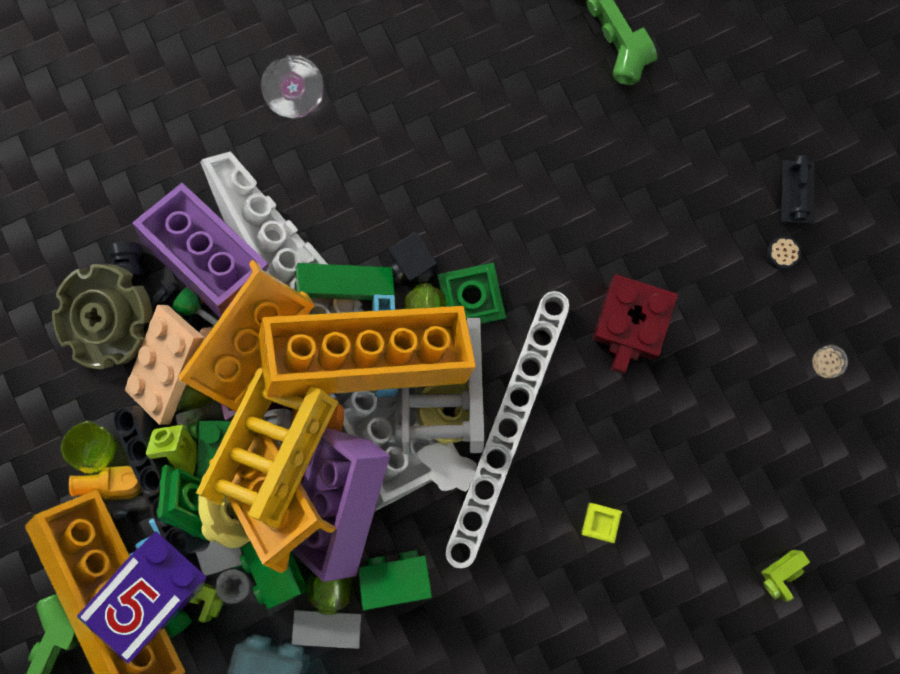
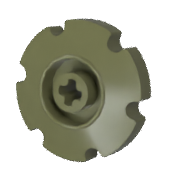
M93 264L90 266V271L89 269H77L64 279L57 290L56 297L60 300V307L52 311L56 337L62 347L71 346L73 350L72 359L83 366L93 369H105L113 367L114 362L117 365L128 363L138 356V352L146 336L144 327L153 318L151 302L144 286H133L131 282L132 273L122 267L112 264Z

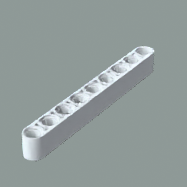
M548 292L540 301L446 548V557L448 562L456 568L468 567L473 563L563 327L569 310V302L566 296L560 292ZM551 301L558 303L562 309L561 314L556 316L548 314L545 310V304ZM537 331H545L550 336L551 341L545 346L538 345L534 341L533 334ZM531 360L536 362L539 366V373L535 376L526 375L522 370V364L525 361ZM516 390L523 391L528 397V403L522 407L515 406L511 402L510 394ZM508 420L516 425L517 431L513 437L508 438L500 434L498 427L502 421ZM500 451L505 457L504 466L498 469L489 466L487 463L488 453ZM487 481L493 486L494 492L490 499L482 500L475 494L477 483ZM468 512H476L482 519V525L477 531H469L463 525V518ZM464 543L469 547L470 557L468 560L461 563L453 560L451 549L454 545Z

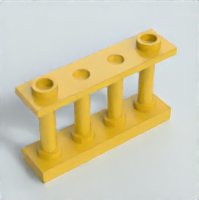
M258 368L196 493L219 506L225 495L252 506L248 513L249 516L269 527L278 529L338 402L323 390L310 386L305 398L300 396L266 398L263 370ZM271 402L298 411L290 429L263 420ZM256 433L283 442L274 461L248 451ZM241 464L267 474L259 493L232 483Z

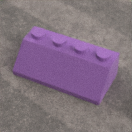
M183 183L132 222L140 241L188 288L197 293L200 299L219 318L250 277L252 270L249 265L250 261H256L265 272L269 268V264Z
M330 428L325 429L307 466L302 486L321 519L335 526L336 530L328 533L318 529L291 551L323 582L356 576L390 455L372 441Z

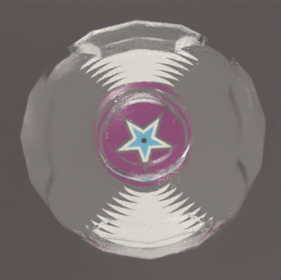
M296 55L285 56V58L279 61L277 59L270 63L264 71L261 81L263 98L269 108L278 115L288 118L303 117L314 111L321 102L324 92L322 75L316 65L307 58Z

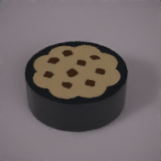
M787 236L778 237L767 248V260L776 269H789L800 259V246L793 238Z

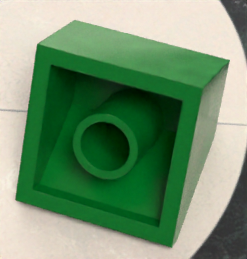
M251 542L241 547L243 555L239 556L245 572L247 574L252 573L257 585L253 587V591L260 605L265 604L267 609H270L309 591L292 552H290L287 570L279 573L262 564Z
M418 550L398 553L399 560L386 562L385 556L365 559L366 566L359 567L363 610L432 598L426 555L419 556Z

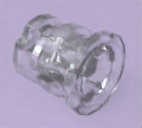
M236 569L227 570L216 581L217 595L222 601L227 603L240 602L250 593L252 581L245 572ZM230 578L232 580H241L242 584L238 587L240 593L236 591L229 592L228 587L231 586Z

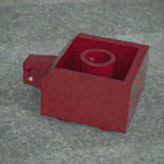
M617 274L614 275L610 281L593 336V341L609 345V352L615 353L611 371L624 374L630 359L638 360L640 355L655 360L660 355L678 294ZM632 312L637 313V318L640 319L637 324H633L632 317L629 316Z

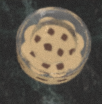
M827 345L820 348L814 354L813 368L821 377L835 378L845 372L848 366V358L840 347Z

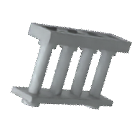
M467 318L476 365L468 379V390H462V394L409 395V388H402V422L396 423V443H402L403 454H410V439L463 438V442H470V453H483L484 417L480 318ZM462 407V410H469V421H463V425L410 426V408Z

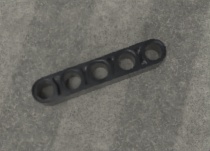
M140 405L118 408L113 418L114 427L160 535L183 556L206 550L209 547L210 541L194 537L188 532L173 525L164 524L158 519L157 509L159 507L162 467L166 464L171 467L173 465L169 463L167 457L149 459L146 455V450L152 431L164 428V426L159 425Z

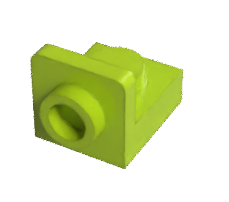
M184 425L159 428L152 431L146 455L149 459L167 457L169 463L175 469L179 468L194 475L198 460V446Z
M792 550L761 572L766 579L763 584L774 599L779 597L780 600L786 602L794 599L783 581L791 582L804 573L802 568L810 563L803 551Z
M204 583L202 590L190 601L200 605L201 600L205 601L199 621L206 623L212 617L217 618L224 598L220 597L221 588Z

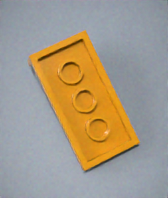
M251 260L249 263L252 269L250 277L179 374L181 382L237 412L258 368L263 370L258 337L262 318L308 315L314 307V303L307 293L303 291L297 292L262 270L260 265L254 260Z
M256 433L248 451L274 461L280 446L276 439ZM241 464L232 483L259 493L267 474ZM301 482L278 529L269 527L249 516L248 513L252 506L227 496L262 564L279 573L287 570L290 552L316 530L319 529L328 533L336 530L335 526L321 519Z

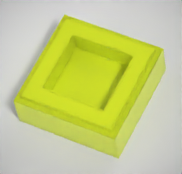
M589 503L581 535L615 543L622 511Z

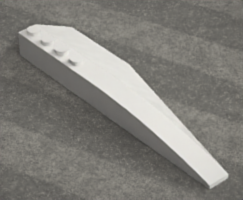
M231 151L202 159L201 165L224 222L269 264L267 273L296 290L295 267L297 263L327 264L309 242L305 244L296 233L298 229L290 220L286 221L275 209L277 206L269 196L266 197L256 187V180ZM310 298L314 303V307L308 315L364 311L361 308L363 304L359 300ZM411 387L409 388V395L420 394L423 388ZM398 388L396 397H375V390L330 394V397L337 398L338 404L342 405L344 409V423L341 432L368 439L390 455L375 511L432 481L428 477L431 469L422 463L417 455L418 451L424 446L434 445L439 442L435 439H410V454H403L402 443H396V423L402 422V388ZM410 408V426H420L415 408ZM453 442L445 444V446L456 450Z

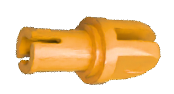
M131 466L104 467L96 475H73L69 478V493L71 497L82 496L98 489L99 494L104 500H119L136 497L142 492Z

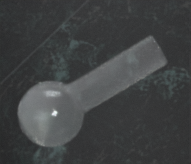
M209 398L204 406L176 415L177 424L184 426L207 418L215 421L225 419L221 403L212 398Z
M144 496L103 501L112 521L122 519L127 512L149 508Z

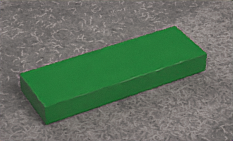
M297 263L295 267L296 291H303L310 298L373 300L374 295H394L391 267Z

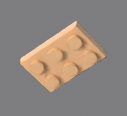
M157 305L125 391L159 425H170L186 386L185 383L180 381L179 374L204 341V337L168 305Z

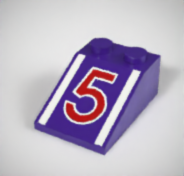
M155 531L123 563L77 615V618L129 665L202 590L207 577Z

